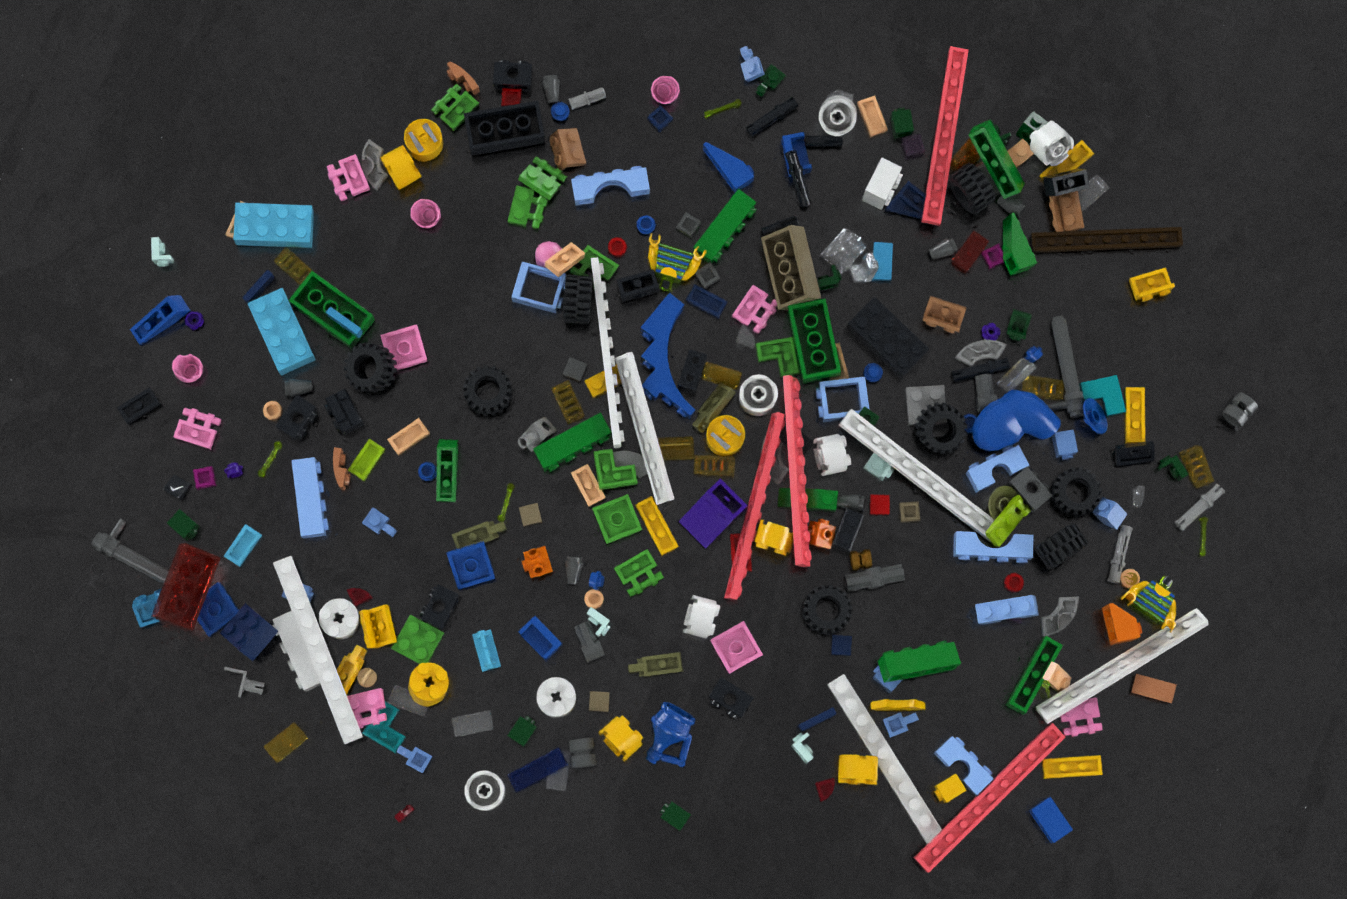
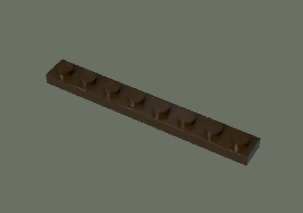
M1182 227L1035 232L1030 234L1031 250L1033 253L1183 246Z

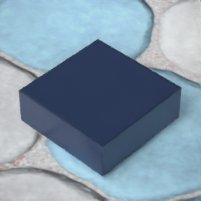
M660 105L647 117V120L661 132L673 121V117Z
M832 635L831 655L851 656L852 636Z

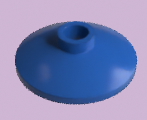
M1086 399L1083 402V418L1085 423L1096 433H1105L1108 424L1103 409L1094 399Z

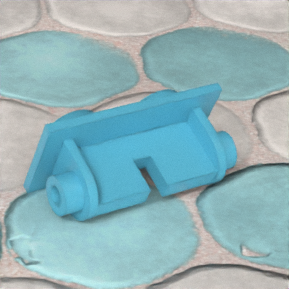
M491 629L481 630L472 634L482 672L501 667Z

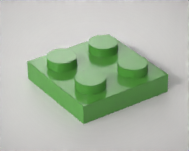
M628 494L592 508L606 545L642 531Z
M409 615L396 639L397 642L393 644L391 649L418 664L429 663L445 633Z

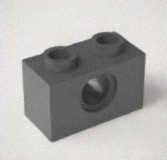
M1026 467L1007 485L1012 487L1022 497L1023 503L1028 505L1033 513L1053 495L1049 486L1040 482L1035 470ZM1028 484L1035 486V493H1030L1027 490Z

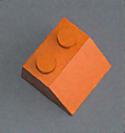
M1114 603L1102 607L1110 646L1131 642L1141 637V624L1137 622L1134 616Z

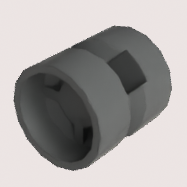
M1238 392L1232 400V405L1229 404L1224 409L1222 416L1233 426L1242 428L1248 421L1247 416H1252L1258 405L1248 395Z
M594 738L569 741L570 752L574 754L571 757L572 768L597 766L596 754L592 753L595 749Z

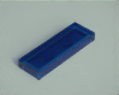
M558 747L507 776L515 792L518 793L568 766V763Z

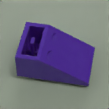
M720 478L680 519L679 523L706 549L747 509L748 505Z

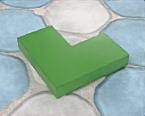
M793 337L755 344L759 363L778 360L781 378L786 375H800Z
M613 449L593 452L599 490L638 484L635 464L615 467Z

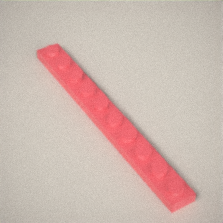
M953 46L949 48L922 223L940 226L942 221L968 49Z
M786 375L783 376L795 565L810 567L812 555L809 550L810 533L807 524L809 522V515L806 509L808 497L805 493L807 479L804 474L805 457L802 448L804 446V439L801 433L803 421L800 417V410L802 408L799 399L800 383L797 378Z
M780 412L771 414L724 596L725 599L737 600L742 593L741 583L747 574V560L750 559L752 554L751 545L756 536V525L761 519V506L766 500V486L771 481L770 471L776 461L775 451L780 445V432L785 426V414Z
M1050 723L914 857L927 873L961 842L1065 738L1064 734L1054 723Z

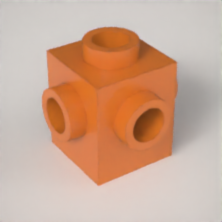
M818 519V522L810 521L808 526L810 533L809 545L831 549L835 538L836 526L829 525L830 521Z
M545 546L523 552L525 560L522 561L525 572L529 571L530 578L553 572Z

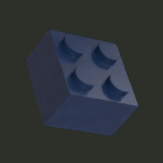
M245 603L220 634L250 660L254 661L278 633V630Z

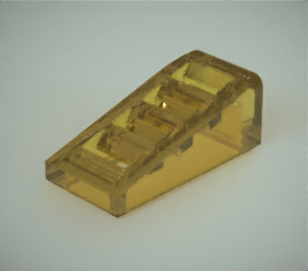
M287 247L274 259V263L299 285L313 271ZM288 256H290V258H289L284 264H282V262H283ZM293 261H295L296 263L290 269H288L287 267ZM299 266L302 267L296 275L293 274ZM307 271L306 276L300 280L299 277Z
M1028 375L1023 379L1022 391L1031 392L1039 398L1062 400L1064 384L1063 380ZM1046 384H1048V393H1046ZM1053 385H1056V394H1053Z
M569 380L551 388L567 424L585 417ZM566 388L568 389L567 392L562 393L560 395L558 394L559 391H562ZM570 395L572 397L571 399H568L564 402L561 401V399L568 397ZM573 402L575 403L574 406L565 410V406ZM576 409L578 410V413L568 416V413Z
M1196 445L1180 452L1195 488L1214 482L1202 446ZM1196 453L1197 456L1190 458L1189 455ZM1200 461V463L1193 466V462ZM1201 467L1203 468L1202 471L1197 472V473L1195 472V470H1197V469H1199V468H1201ZM1204 474L1206 475L1204 479L1198 480L1197 478Z
M695 455L694 475L734 477L735 458L733 456ZM701 460H705L704 470H701ZM709 460L712 461V471H709ZM717 461H720V471H717ZM725 461L728 462L727 471H725Z

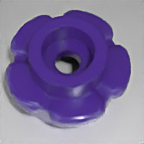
M189 312L185 319L186 326H189L192 330L198 329L204 323L203 315L200 312Z
M988 323V325L983 326L982 336L984 339L994 341L998 339L1000 328L996 327V324Z
M230 463L224 472L228 478H236L243 474V466L238 465V463Z

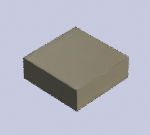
M919 501L899 503L901 523L920 521Z
M538 503L519 507L523 527L542 522Z
M590 691L589 711L609 712L610 692Z

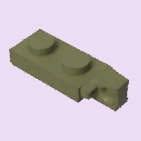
M720 383L697 411L699 414L692 424L694 428L703 433L711 421L717 418L736 392L732 388Z
M487 521L454 533L452 537L458 549L481 541L485 543L491 542L499 538L498 533L507 530L504 522L494 525L493 521Z
M680 652L646 656L637 659L638 664L628 665V672H639V677L683 672Z

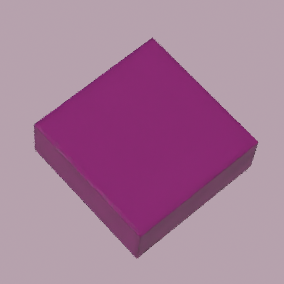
M999 244L981 252L989 269L1004 263L1003 250Z
M212 466L193 469L196 489L216 486Z

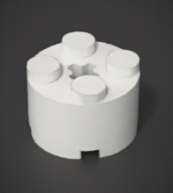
M840 95L827 98L821 105L819 122L826 133L833 136H841L852 130L856 123V107L847 97ZM840 112V115L843 117H839V120H837L833 114Z
M1049 121L1038 131L1036 130L1030 135V150L1046 166H1057L1069 156L1067 154L1069 149L1072 150L1074 147L1073 138L1054 121Z
M760 374L752 375L746 379L741 385L739 392L740 406L745 413L752 416H764L770 413L775 407L778 398V389L775 383L769 377ZM756 392H760V399H757L755 396Z
M834 434L814 439L813 444L817 443V448L813 449L818 470H823L822 476L847 470V466L851 465V458L849 454H846L845 447L847 443L844 435Z
M693 595L691 598L694 600L693 605L689 604L684 620V625L687 626V629H683V633L707 638L714 633L715 624H713V620L719 614L720 605H717L714 600Z
M333 599L327 602L320 610L319 623L323 631L330 637L344 640L352 637L357 632L360 625V614L357 608L348 600ZM338 615H341L342 617H344V618H342V623H339L338 621H335V620L338 619V618H337Z
M552 677L544 681L538 688L537 703L545 715L552 718L564 717L574 709L576 693L570 682L563 678ZM560 693L561 701L553 702L552 695Z
M486 770L478 771L468 779L465 785V797L472 807L481 811H490L497 808L503 802L505 786L502 779L495 773ZM483 786L490 788L487 796L480 793V790H483Z

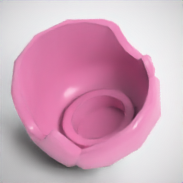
M660 76L651 86L652 97L661 104L672 103L677 99L680 92L678 82L671 76Z
M420 199L414 202L411 207V219L419 227L432 228L437 225L441 218L440 208L432 200Z
M551 241L538 245L535 251L537 266L546 268L545 261L562 248L557 243Z
M192 354L178 355L172 361V370L180 381L190 383L197 381L201 377L203 365L200 359Z

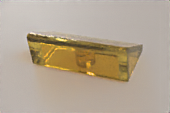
M709 362L705 363L702 379L715 384L723 383L735 390L738 389L742 377V372Z
M692 436L657 438L663 460L694 459V440Z
M294 722L267 743L264 749L278 763L308 738Z

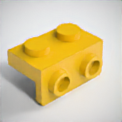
M1166 268L1129 279L1136 301L1142 299V302L1153 299V296L1160 294V297L1168 295L1175 287L1174 283L1171 284Z
M389 605L359 611L360 623L364 632V642L368 649L380 648L397 642Z

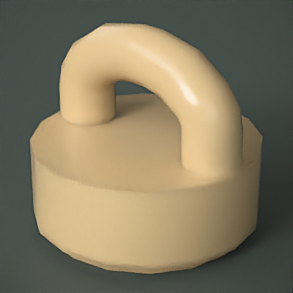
M364 668L359 671L357 680L361 686L369 688L376 683L377 675L373 669Z

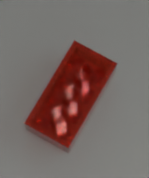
M186 543L179 544L151 617L185 631H193L221 557Z

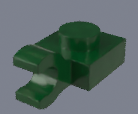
M772 64L764 72L765 75L759 79L762 83L756 89V94L760 97L769 88L775 91L786 77L783 72Z

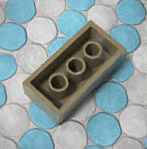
M790 225L761 237L778 310H788L790 305L820 300L821 295L804 227Z

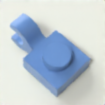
M747 46L741 48L740 52L745 62L740 65L745 80L750 82L765 75L760 58L754 57L752 50L748 49Z
M375 508L370 510L362 522L363 525L378 535L381 530L391 537H394L397 532L395 528L387 524L389 518Z
M900 712L883 719V722L891 738L908 731L906 725L919 719L916 712L906 717H903Z
M400 745L397 753L408 758L406 765L421 773H424L432 758L431 755L417 747L410 751Z

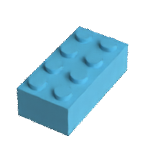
M235 203L233 240L236 245L312 248L313 207L312 205Z
M283 288L247 303L281 376L316 360Z

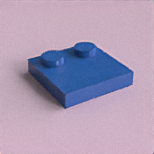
M484 541L446 553L458 590L495 579Z
M217 582L187 604L208 637H211L226 626L239 611L220 582Z

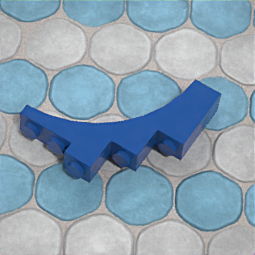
M669 293L641 326V335L647 341H653L642 354L641 364L649 371L651 369L654 370L642 384L647 399H654L656 401L662 396V401L669 406L673 405L676 407L679 415L684 418L687 416L691 419L695 414V409L677 389L668 363L670 333L675 321L684 309V304Z

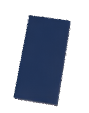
M266 270L243 296L245 303L258 299L275 280L274 275L269 270Z
M696 284L693 285L685 302L717 319L720 318L728 301Z
M834 707L799 724L800 732L835 716L836 711Z

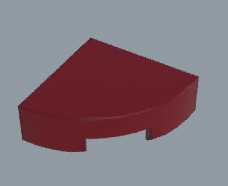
M350 588L346 590L355 607L373 599L363 589Z
M834 778L815 783L820 802L828 799L832 794L835 786Z
M411 804L407 805L394 818L401 823L415 809Z

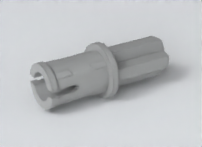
M599 88L587 93L584 91V94L569 98L568 100L571 109L574 110L587 104L590 106V103L606 98V93L603 88Z

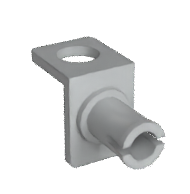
M546 417L535 421L518 439V445L521 448H528L532 452L533 448L539 446L546 437L554 434L557 430ZM542 423L549 427V431L543 428Z
M224 667L225 671L243 674L238 698H241L244 691L262 695L263 689L255 688V686L263 688L265 682L247 679V671Z

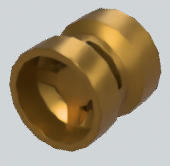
M864 549L862 552L850 551L852 570H859L861 567L866 569L872 568L870 549Z

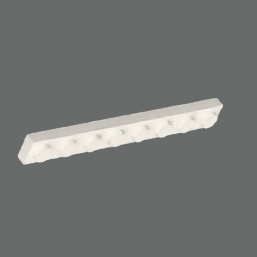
M633 352L625 353L616 357L615 361L656 505L674 500V496Z

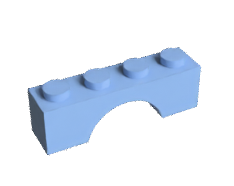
M634 166L630 168L631 170L615 169L612 173L597 172L593 176H575L574 179H571L575 206L594 203L597 193L602 188L610 185L624 188L631 197L650 194L646 167Z
M956 531L954 533L953 557H958V560L964 561L970 560V558H978V561H989V558L997 559V562H1008V559L1016 560V563H1028V560L1033 558V535L1014 534L1004 547L990 548L978 539L976 532Z

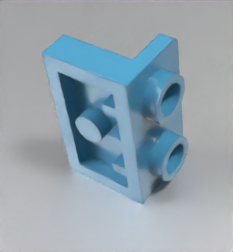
M159 589L149 596L140 595L132 603V608L140 628L178 615L170 589Z

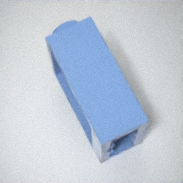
M522 262L512 293V302L556 313L557 308L561 309L564 298L561 295L562 291L565 290L566 273L557 277L547 268ZM528 273L559 281L553 305L522 297Z
M865 377L819 382L815 390L816 398L820 399L821 406H818L819 418H823V423L841 421L848 413H828L825 388L856 385L860 410L855 412L859 414L863 407L869 409Z

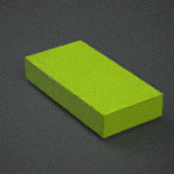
M368 439L348 471L365 481L386 449L373 440Z

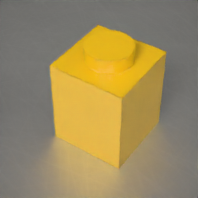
M953 774L934 786L936 789L934 793L939 801L943 800L944 803L967 791L957 774Z

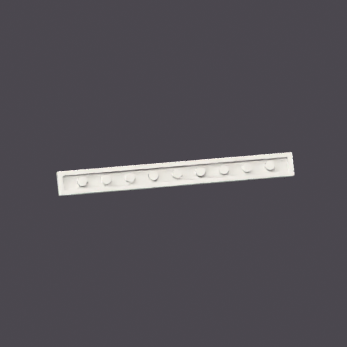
M597 257L591 258L613 446L614 448H620L621 442H625L623 430L619 431V423H622L621 411L617 412L616 404H620L619 393H615L614 386L618 385L617 375L612 373V367H616L614 355L610 356L609 349L613 348L612 337H608L607 330L611 329L610 318L605 316V311H609L608 301L603 299V293H606L605 281L601 282V274H604L603 263H599Z
M850 409L840 422V427L991 542L985 532L994 522L992 517L854 410Z
M292 556L273 562L344 745L363 738Z
M1197 608L1175 621L1176 626L1171 633L1169 632L1170 628L1166 626L1164 629H1161L1036 706V711L1049 724L1208 626V620Z
M844 674L827 684L871 756L878 757V767L928 844L942 830L848 679Z

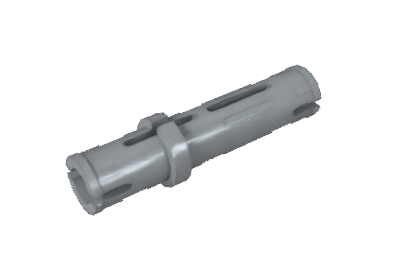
M1215 484L1209 492L1202 494L1200 500L1175 521L1176 526H1180L1179 529L1181 531H1184L1208 507L1211 508L1213 502L1225 493L1222 487L1219 488L1220 485Z
M1120 526L1114 556L1110 561L1111 569L1107 579L1111 583H1120L1122 569L1126 565L1124 561L1133 530L1130 526Z

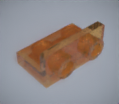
M970 138L951 159L950 165L956 170L967 163L975 164L980 158Z

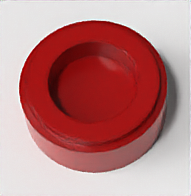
M616 237L609 241L608 251L613 257H621L626 253L627 244L622 238Z
M1011 573L1005 578L1004 586L1011 593L1019 592L1024 586V579L1018 573Z

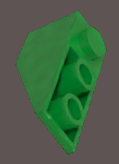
M1014 212L1003 220V260L1010 276L1027 271L1037 264L1035 255Z

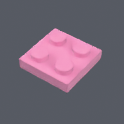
M417 324L380 335L383 346L390 350L389 353H393L395 356L392 359L397 362L394 365L397 371L428 362Z
M744 621L710 640L728 674L763 655Z

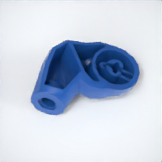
M1010 390L1000 399L989 403L980 412L972 427V436L975 444L980 449L997 451L1015 444L1024 433L1038 439H1047L1057 432L1061 421L1045 402L1035 394L1020 390Z

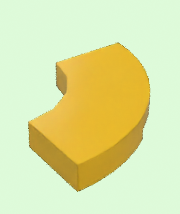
M883 699L871 702V709L878 711L905 712L926 709L925 702L916 699Z

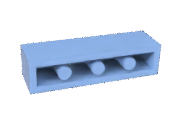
M315 457L292 460L301 537L305 539L326 536V530H329L327 518L324 519L323 511H326V502L321 497V492H324L323 481H319V474L322 473L321 463L317 462Z

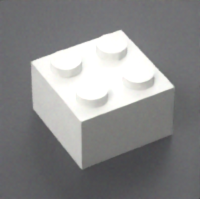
M881 158L865 189L862 201L880 210L883 209L884 205L888 206L895 192L892 189L896 190L903 176V174H900L902 167Z

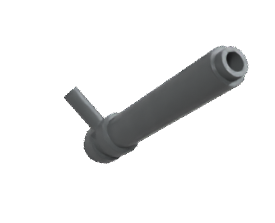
M1056 316L1052 318L1051 324L1066 394L1064 395V402L1048 404L1047 406L1052 411L1067 409L1070 418L1084 416L1082 401L1084 396L1083 392L1080 391L1066 319L1063 316Z
M119 519L110 535L98 532L94 537L92 546L95 547V550L105 552L106 556L116 558L178 593H185L188 590L190 583L187 582V579L121 544V541L116 539L126 524L124 520Z

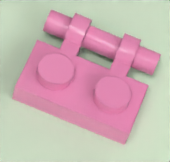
M356 154L339 160L338 162L341 167L339 169H335L333 164L327 166L329 180H332L335 187L334 192L339 196L340 201L347 200L346 191L350 190L352 196H356L370 190ZM342 175L345 176V179L347 181V183L343 185L341 184V181L339 179V177Z
M752 285L732 314V317L747 327L751 321L754 322L756 325L753 331L759 334L767 326L766 322L771 315L776 313V300L773 299L770 304L767 303L766 299L769 295L755 285ZM762 307L765 309V312L759 318L756 314Z
M184 408L182 415L188 416L187 421L179 419L173 437L211 450L217 431L210 428L212 424L220 426L221 419L211 413H208V415L201 413L195 408ZM195 420L204 421V426L194 424Z
M378 688L347 696L360 729L365 725H378L380 722L387 720L386 713L379 714V710L386 708L383 689ZM371 712V716L362 718V714Z
M1097 697L1089 698L1060 716L1061 723H1069L1068 728L1062 729L1064 736L1071 735V737H1074L1081 733L1094 734L1095 731L1103 730L1102 723L1094 724L1093 718L1100 717ZM1086 719V725H1076L1077 720Z

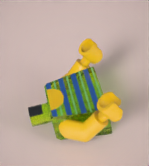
M651 233L648 253L651 270H654L655 276L662 279L659 288L664 291H670L672 283L681 284L682 281H687L697 272L702 261L701 258L706 255V250L700 255L697 252L699 246L693 253L660 243V234L658 240L654 241Z
M1163 576L1159 583L1155 580L1137 583L1121 597V600L1124 598L1128 599V606H1132L1158 625L1163 623L1162 629L1168 626L1171 633L1176 626V601L1174 600L1175 594L1168 590L1173 583V580L1169 577Z

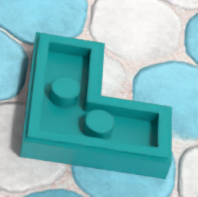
M1117 375L1079 384L1084 396L1083 402L1088 398L1094 400L1102 398L1106 416L1126 412Z
M385 701L386 708L379 710V714L386 713L387 720L380 722L378 725H367L362 734L390 751L397 753L399 746L403 743L406 736L390 727L399 709Z

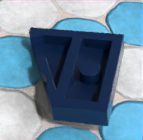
M908 181L885 210L922 219L926 194Z

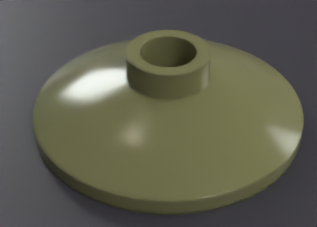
M1010 486L997 487L989 498V513L994 521L1011 499L1018 495Z

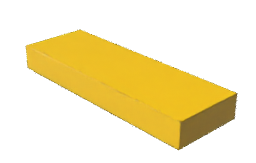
M1081 140L1072 150L1068 151L1067 154L1069 156L1066 160L1057 166L1048 167L1039 177L1043 180L1045 176L1077 169L1091 158L1094 153Z
M1126 387L1125 444L1145 442V388Z
M650 496L635 504L661 556L678 548L679 546L653 497Z
M1101 755L1042 760L1043 779L1103 775Z

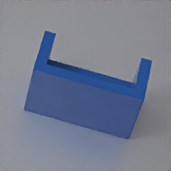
M804 132L782 136L781 143L787 170L789 165L785 153L796 150L800 165L803 166L802 173L807 174L811 173L812 165L809 164Z
M536 616L518 631L545 661L562 646V643Z
M1051 797L1044 799L1028 810L1050 843H1055L1073 830Z

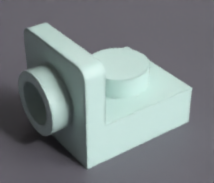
M151 237L152 261L154 264L165 267L169 266L170 263H174L171 255H162L165 254V244L162 243L160 238Z
M875 453L872 454L863 468L881 481L885 477L889 479L895 470Z
M590 607L587 612L588 620L595 626L601 625L595 635L598 638L601 634L605 636L611 628L609 626L610 620Z
M808 732L804 735L799 733L792 739L794 744L791 745L806 764L814 758L811 755L813 753L811 748L807 744L803 745L801 743L809 736Z

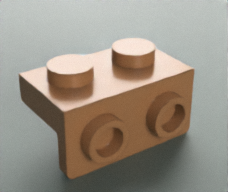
M577 128L558 129L550 135V146L553 149L557 168L563 171L567 167L583 166L586 164Z
M930 296L923 321L931 327H936L937 325L944 327L943 330L950 333L959 332L966 307Z

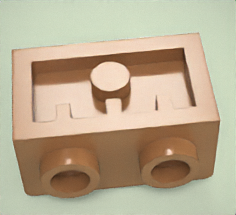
M1078 191L1059 196H1049V207L1053 214L1052 224L1056 232L1076 231L1084 228Z

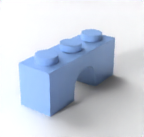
M1013 445L1008 446L1002 450V454L997 456L994 453L986 457L985 462L981 464L976 462L968 466L969 470L965 474L975 493L994 485L995 480L992 476V469L994 467H1003L1008 475L1012 476L1029 466L1019 445L1013 447Z
M1034 595L975 604L978 624L981 625L997 623L1007 619L1039 616L1037 600Z
M951 736L934 754L946 767H950L955 761L964 762L968 768V773L961 782L976 796L993 780L991 776L993 773L985 765L982 767L977 762L979 759L972 751L968 753L964 748L965 744L960 738Z

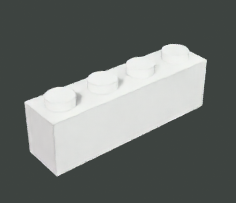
M292 611L272 619L274 622L272 626L278 630L276 636L280 635L282 640L279 643L283 653H287L290 658L287 661L291 671L295 670L298 676L295 680L299 689L303 688L307 692L320 686V681Z

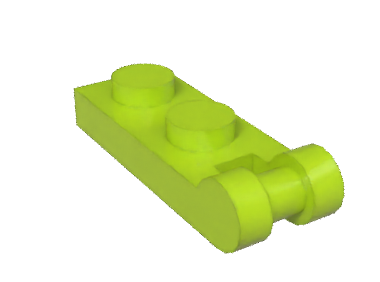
M1016 495L1011 499L985 532L995 547H1000L1022 518L1031 511L1029 506L1023 503L1024 500L1020 495Z

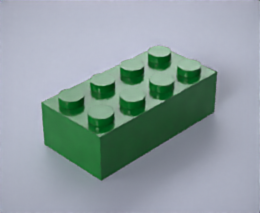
M313 271L309 273L289 299L291 306L350 349L355 347L375 321L373 314ZM329 307H332L359 326L363 333L360 338H357L329 318L326 314Z
M826 298L788 306V315L803 384L840 377L841 368Z

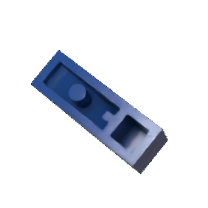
M707 142L703 144V151L734 193L738 189L742 190L754 181L755 173L750 165L746 166L742 160Z
M181 295L167 296L136 323L130 331L139 345H142L178 322L190 309Z

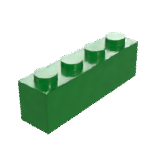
M990 119L974 126L969 133V137L1003 199L1020 193L1025 182Z
M738 189L695 244L693 252L699 246L698 254L702 255L704 250H706V255L702 258L707 263L711 262V264L714 261L718 262L723 255L721 251L725 246L728 248L732 244L735 233H740L746 225L744 223L748 217L752 218L757 211L755 208L757 202Z
M599 413L533 448V451L544 472L547 470L551 472L557 469L560 463L564 461L568 463L574 460L580 452L585 454L593 449L592 446L600 443L602 445L608 442L612 432L602 414Z
M1044 636L1041 639L1006 706L1022 715L1027 713L1044 681L1043 676L1051 661L1054 662L1063 647L1062 644L1048 636Z
M947 641L938 642L933 646L924 644L917 649L907 647L895 653L893 650L887 651L877 661L884 683L951 671L961 664L955 642L947 643Z

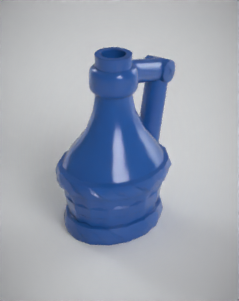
M663 702L661 709L651 717L654 742L647 751L646 760L653 764L661 760L684 767L692 740V735L689 734V731L696 720L678 706L669 702ZM683 741L679 757L662 753L670 745Z

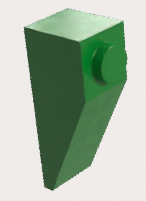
M439 439L436 501L456 502L458 440Z
M779 488L778 508L792 509L790 488ZM805 489L808 497L807 511L835 513L838 491Z

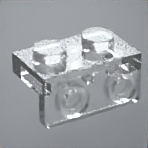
M844 228L820 255L822 259L835 265L836 269H839L840 273L843 274L855 259L863 253L866 246L860 236Z

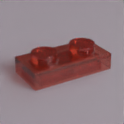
M973 231L951 262L967 272L989 241L976 231Z

